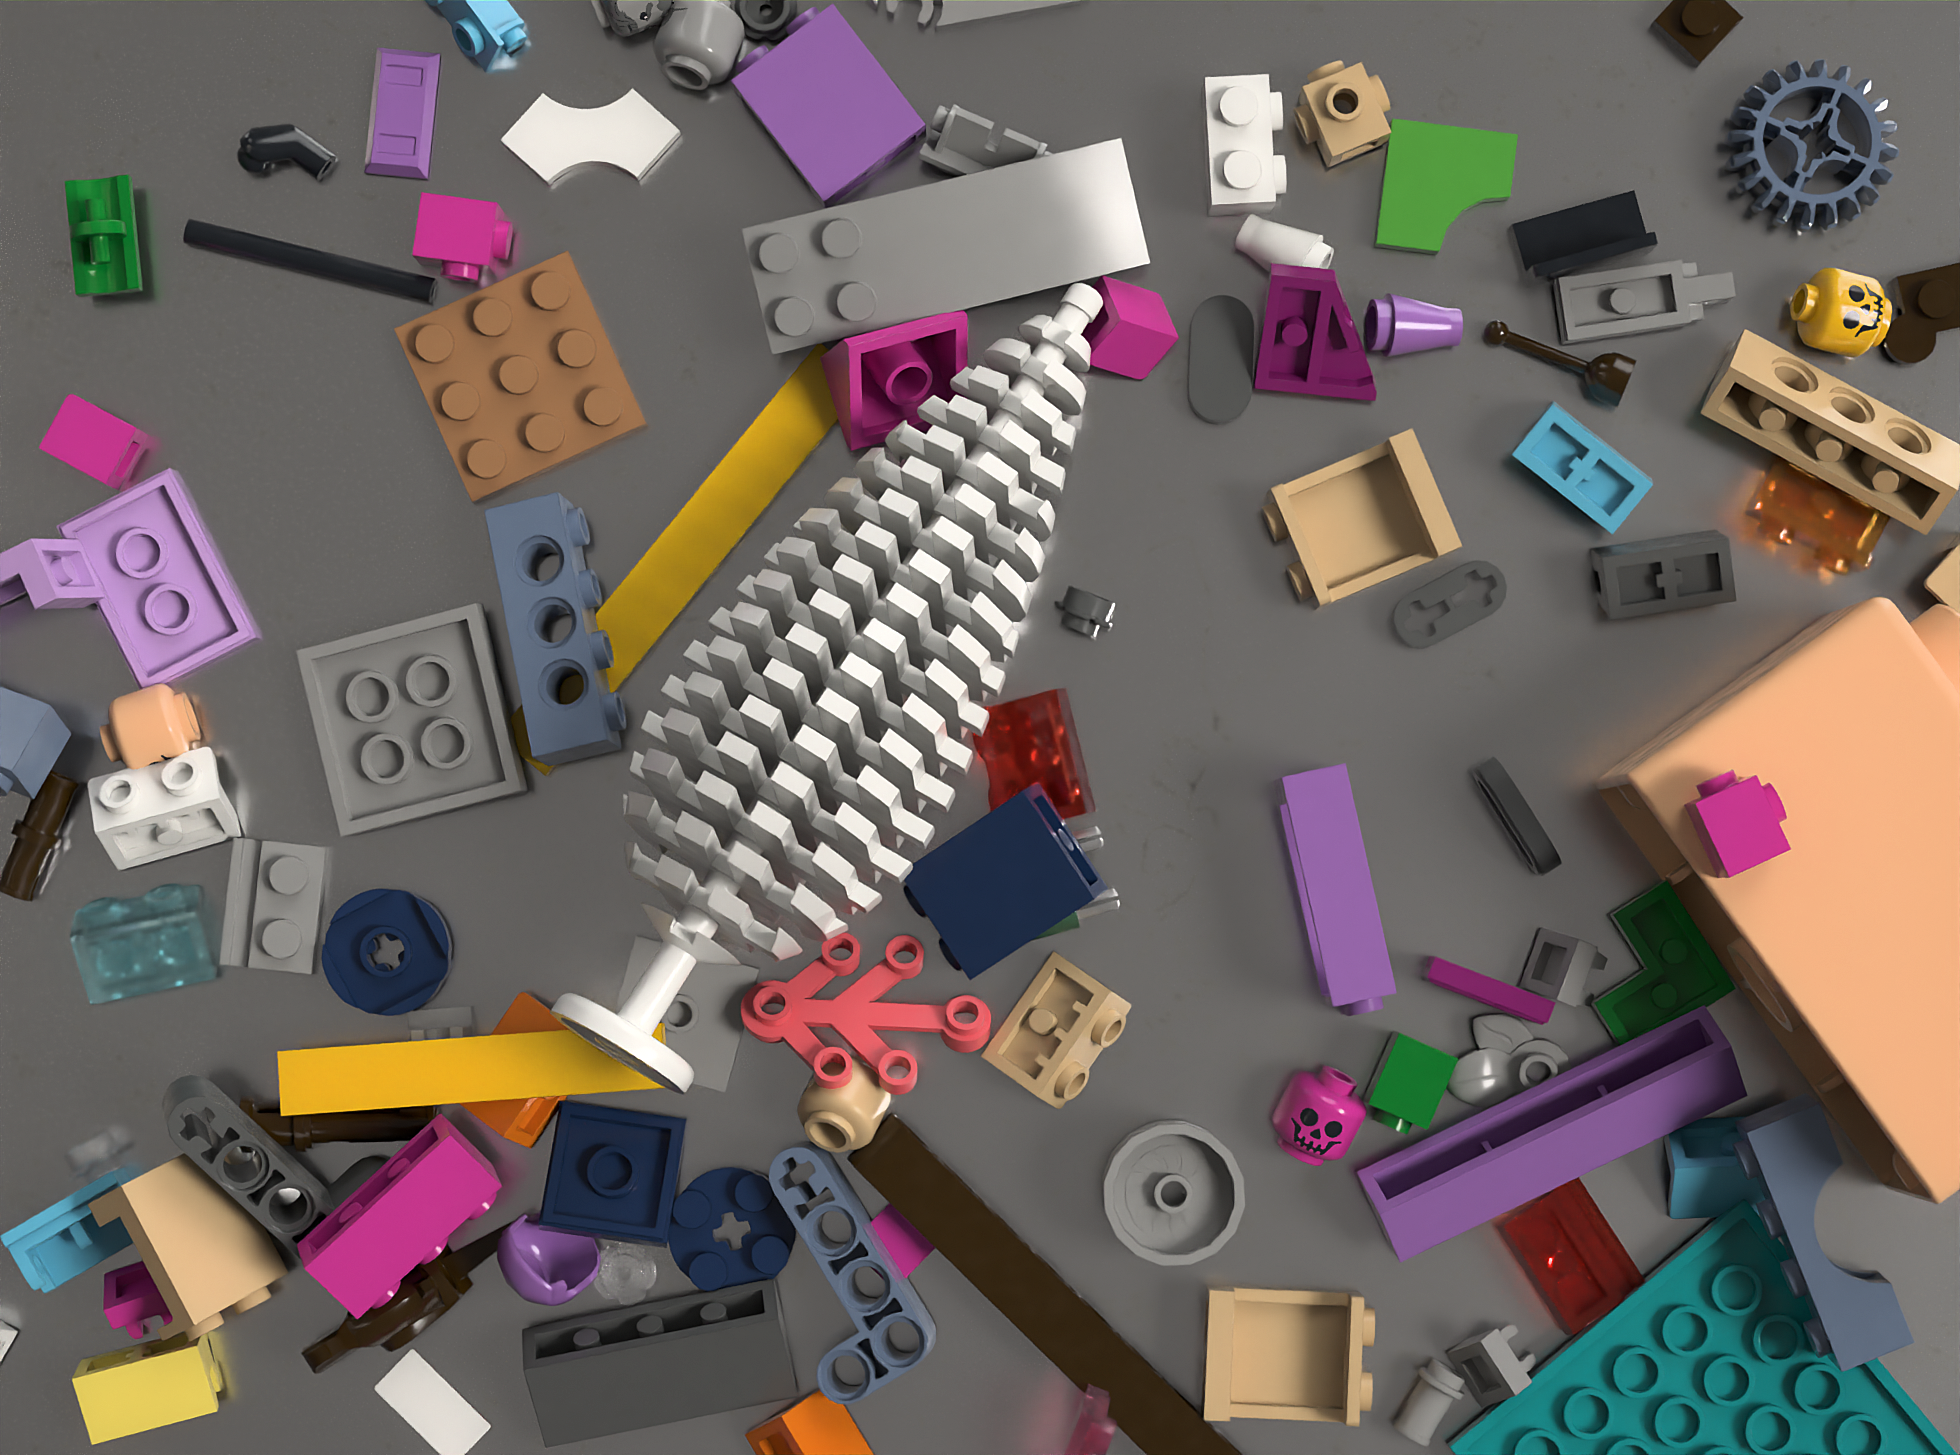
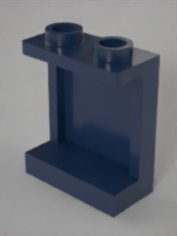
M1039 782L1024 789L913 863V870L904 879L906 885L903 887L904 894L914 911L923 918L928 916L942 937L939 939V947L948 963L957 971L963 970L969 980H972L1109 889Z

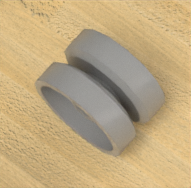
M1184 1120L1153 1121L1130 1131L1111 1151L1101 1177L1102 1206L1116 1237L1136 1256L1162 1266L1192 1265L1216 1254L1235 1234L1245 1208L1244 1177L1233 1153L1209 1130ZM1171 1181L1180 1182L1184 1186L1181 1190L1184 1200L1176 1206H1172L1169 1200L1164 1202L1161 1198L1163 1186Z

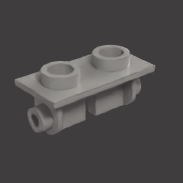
M954 104L951 110L941 105L938 107L930 127L932 131L917 158L937 166L938 169L946 174L962 176L1053 153L1046 151L1048 144L1038 142L1008 128L1005 129L999 146L988 142L994 122L961 109L960 106Z

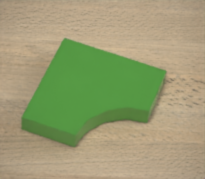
M1392 118L1390 121L1391 134L1387 143L1374 247L1437 255L1447 228L1462 212L1482 202L1508 201L1511 195L1518 134Z

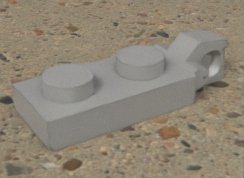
M1682 260L1560 277L1553 281L1562 344L1688 326L1691 322L1705 319L1703 306L1731 302L1732 298L1736 297L1732 271L1698 276L1696 262L1682 264Z

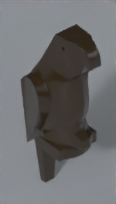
M512 1222L453 1252L447 1244L443 1251L431 1262L423 1265L418 1263L400 1280L399 1289L386 1304L376 1309L371 1307L358 1320L348 1311L344 1322L303 1348L301 1354L314 1374H321L360 1347L380 1345L387 1352H393L412 1341L451 1309L474 1285L468 1274L497 1252L498 1240L502 1237V1232Z

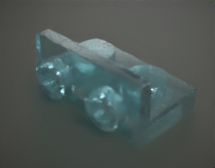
M171 883L155 887L144 896L119 901L116 897L99 898L89 902L82 909L75 912L70 941L90 1005L216 978L217 963L201 913L203 895L200 885L182 887L179 884Z

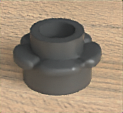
M735 0L734 9L743 22L747 36L753 39H761L762 36H767L768 39L775 40L787 33L786 28L791 23V18L797 13L796 0ZM764 4H768L772 8V12L766 16L760 13V7Z
M1068 585L1062 602L1058 600L1054 602L1056 608L1064 610L1060 623L1095 637L1100 626L1108 629L1113 626L1109 619L1115 603L1093 593Z

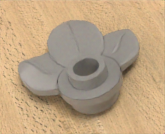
M1503 1013L1481 1015L1473 1019V1032L1479 1049L1471 1051L1458 1059L1446 1089L1459 1100L1475 1107H1485V1110L1570 1070L1571 1063L1567 1053L1559 1044L1545 1038H1534L1520 1019ZM1533 1062H1544L1550 1067L1551 1075L1545 1081H1534L1528 1076L1527 1067Z

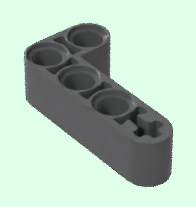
M196 1075L180 1077L172 1082L164 1092L162 1100L163 1113L169 1136L173 1142L300 1259L297 1244L388 1161L383 1157L377 1156L362 1158L351 1165L328 1188H325L208 1079ZM188 1108L196 1113L205 1109L209 1125L213 1129L211 1134L209 1135L207 1126L196 1115L189 1114L184 1118L183 1112ZM246 1146L256 1150L253 1157L244 1164L233 1165L224 1161L228 1152L236 1147ZM291 1188L300 1191L299 1197L290 1205L275 1206L270 1203L273 1195L282 1189Z

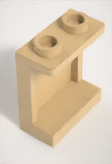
M1413 428L1388 438L1382 444L1284 485L1281 483L1271 487L1266 493L1270 504L1261 507L1275 542L1286 539L1295 562L1287 565L1286 568L1300 601L1311 598L1315 610L1446 556L1462 547Z
M185 1153L87 1204L99 1227L118 1217L121 1218L173 1317V1321L157 1329L162 1341L182 1331L185 1332L189 1341L208 1333L225 1323L219 1311L232 1305L236 1314L239 1315L272 1297L266 1285L289 1273L264 1225ZM226 1155L224 1161L231 1164Z
M1206 1285L1201 1415L1203 1419L1208 1421H1230V1417L1326 1421L1342 1422L1345 1426L1359 1427L1360 1411H1371L1372 1373L1362 1372L1363 1346L1373 1347L1375 1309L1364 1308V1296L1360 1292Z

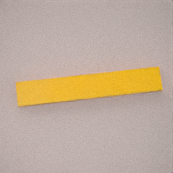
M658 1023L652 1037L666 1045L665 1023ZM571 1030L277 1051L281 1116L665 1089V1087L651 1081L602 1052Z

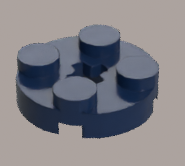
M372 889L355 895L346 901L335 912L329 924L331 925L326 932L325 944L322 947L321 960L323 970L334 992L345 1003L370 1014L395 1016L420 1008L438 993L442 983L448 977L452 966V942L444 919L429 902L405 890ZM385 934L389 941L400 939L404 946V950L398 954L400 965L393 970L386 963L375 965L371 960L370 954L378 949L375 938L379 935Z
M724 1166L709 1170L695 1178L675 1200L668 1242L675 1263L691 1279L692 1283L699 1289L714 1291L775 1278L788 1263L796 1240L797 1230L774 1194L769 1179L765 1175L742 1166ZM733 1212L737 1222L748 1221L751 1232L741 1237L742 1247L730 1249L727 1240L717 1241L714 1229H718L723 1225L722 1215L725 1213Z

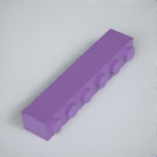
M1704 1005L1358 1171L1357 1174L1374 1215L1401 1263L1748 1095L1732 1046Z

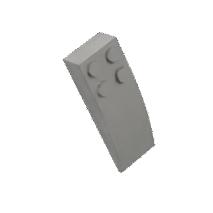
M1122 137L741 229L772 355L943 313L972 308L1151 263Z

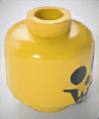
M1823 268L1814 274L1808 284L1802 283L1798 286L1792 298L1790 314L1791 318L1797 321L1798 334L1806 346L1847 357H1858L1868 351L1870 347L1878 346L1885 338L1891 321L1892 307L1891 302L1888 298H1885L1884 290L1876 279L1836 268Z

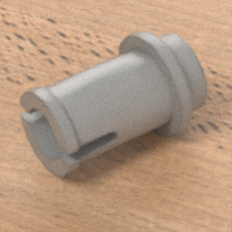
M1432 1359L1428 1368H1419L1417 1373L1422 1378L1399 1416L1392 1423L1393 1427L1423 1446L1429 1445L1430 1438L1454 1398L1461 1400L1464 1396V1392L1460 1388L1466 1379L1452 1368L1435 1359Z

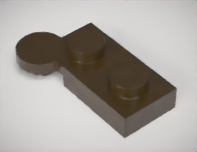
M1960 263L1901 275L1892 279L1897 305L1902 309L1903 314L1892 320L1884 338V347L1894 361L1904 365L1919 363L1933 352L1937 333L1942 334L1960 330Z

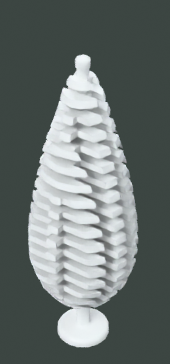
M1084 283L1070 285L1060 301L1061 307L1053 320L1050 316L1036 315L1018 327V331L1028 344L1011 338H1000L985 350L982 356L991 369L978 365L973 371L965 367L950 381L952 390L966 398L955 395L947 403L933 395L919 406L917 410L919 418L933 425L927 434L908 425L907 420L902 421L890 431L885 442L892 455L900 463L903 458L907 460L902 468L885 459L884 447L871 448L857 462L853 469L858 478L842 477L828 490L823 499L828 509L810 508L793 525L794 534L800 538L786 536L781 544L776 542L764 556V562L767 567L773 570L762 569L757 578L748 575L736 588L738 598L747 603L739 602L732 612L720 607L708 620L710 629L721 636L716 635L709 647L694 639L683 654L685 662L702 673L693 671L686 683L672 674L667 679L661 689L663 698L688 713L670 707L663 719L648 710L641 726V731L647 738L670 750L672 755L652 748L648 749L645 756L634 751L630 774L634 779L648 786L653 797L629 790L628 796L623 793L625 821L641 838L662 853L659 863L643 855L637 843L626 841L624 844L627 871L634 879H639L661 892L667 904L679 911L680 915L675 920L674 916L641 902L642 909L663 942L618 1014L573 993L561 995L550 1011V1014L560 1023L602 1052L651 1081L676 1093L685 1094L694 1078L692 1067L682 1057L652 1037V1034L696 962L732 966L741 965L732 954L711 940L717 929L722 939L749 953L756 948L775 959V962L799 955L803 952L802 948L780 927L776 933L754 920L751 911L773 923H776L781 916H784L798 925L801 936L819 942L827 941L849 930L846 923L836 918L834 909L854 915L857 909L867 914L882 901L881 894L859 882L858 877L876 884L883 874L900 884L913 870V865L910 861L882 846L881 843L899 849L904 839H907L925 850L935 834L934 826L907 810L920 814L927 802L947 814L955 798V790L931 775L941 778L947 766L966 776L973 759V752L949 737L963 740L968 730L982 737L989 721V712L969 701V699L984 702L988 693L998 698L1004 685L1005 673L992 666L991 661L1005 663L1007 657L1013 659L1019 635L1013 629L1012 622H1020L1027 615L1032 595L1025 582H1034L1040 575L1045 555L1038 541H1046L1050 537L1056 516L1048 499L1044 502L1035 497L1033 493L1037 485H1040L1061 497L1066 476L1063 467L1041 456V452L1053 456L1055 451L1059 449L1071 456L1076 431L1072 425L1062 420V414L1079 416L1082 412L1086 396L1084 385L1070 370L1087 372L1090 369L1091 347L1081 334L1086 325L1093 322L1103 306L1102 297L1091 286ZM1030 346L1034 348L1032 354L1030 352ZM862 485L877 501L864 495ZM1017 522L1037 533L1038 541L1026 528L1022 530L1020 535L1013 532ZM841 524H842L851 534H849V533H847L846 531L842 530ZM997 559H1000L1001 562L996 567V569L993 568ZM1009 565L1016 568V572ZM684 774H686L689 778L694 780L697 783V785L687 780ZM658 802L679 818L677 823L662 814ZM832 846L833 848L842 852L843 857H841L838 853H836L829 847ZM668 849L686 859L689 868L664 854ZM696 878H698L699 880L702 881V883H701L700 885H699V883H698V881H697ZM806 881L820 888L823 901L804 886ZM738 891L740 892L742 900L736 897Z

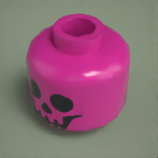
M1323 1066L1320 1073L1312 1071L1298 1072L1291 1079L1272 1115V1125L1279 1135L1278 1145L1296 1159L1314 1166H1321L1324 1160L1336 1161L1341 1159L1348 1151L1367 1114L1363 1100L1354 1092L1357 1082L1346 1073L1330 1066Z

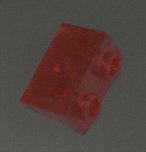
M1066 687L1001 704L981 707L989 712V721L982 737L973 732V742L979 756L985 761L991 785L988 790V802L991 811L1024 789L1039 782L1063 820L1096 812Z

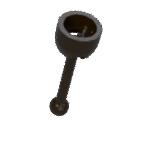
M1500 320L1489 322L1484 329L1485 339L1492 345L1507 343L1585 374V381L1591 394L1599 401L1617 408L1637 361L1620 353L1612 352L1602 354L1591 362H1587L1511 332L1507 324Z

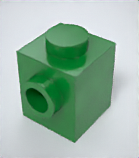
M1393 1031L1363 1099L1364 1102L1377 1107L1372 1120L1408 1135L1412 1123L1428 1130L1458 1062V1058L1402 1033Z

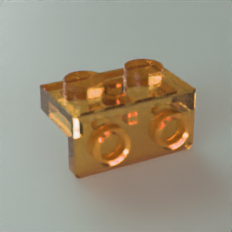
M1775 455L1744 513L1759 521L1755 529L1763 536L1785 546H1790L1792 540L1799 542L1815 551L1812 560L1816 564L1840 576H1846L1849 570L1857 574L1869 569L1874 560L1871 554L1891 516L1778 455Z

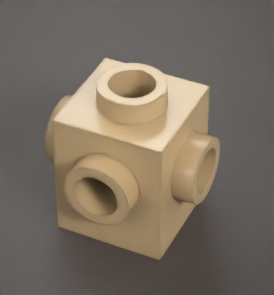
M1342 60L1324 65L1307 75L1309 84L1302 86L1298 97L1301 106L1294 108L1293 112L1307 144L1317 142L1327 168L1386 144L1391 130L1384 112L1389 111L1391 107L1385 88L1377 74L1368 77L1362 62L1345 68ZM1334 105L1345 106L1350 113L1342 114L1334 108Z

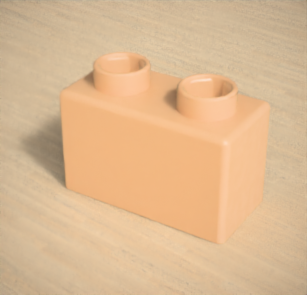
M1873 597L1821 617L1596 780L1595 784L1604 801L1662 881L1667 880L1706 942L1880 1182L1889 1190L1940 1204L1960 1190V613L1950 606L1936 604L1908 623L1896 605L1889 599ZM1731 769L1734 770L1738 780L1747 776L1757 775L1761 785L1772 784L1782 801L1787 819L1779 822L1791 850L1730 878H1718L1684 804L1701 797L1696 785Z

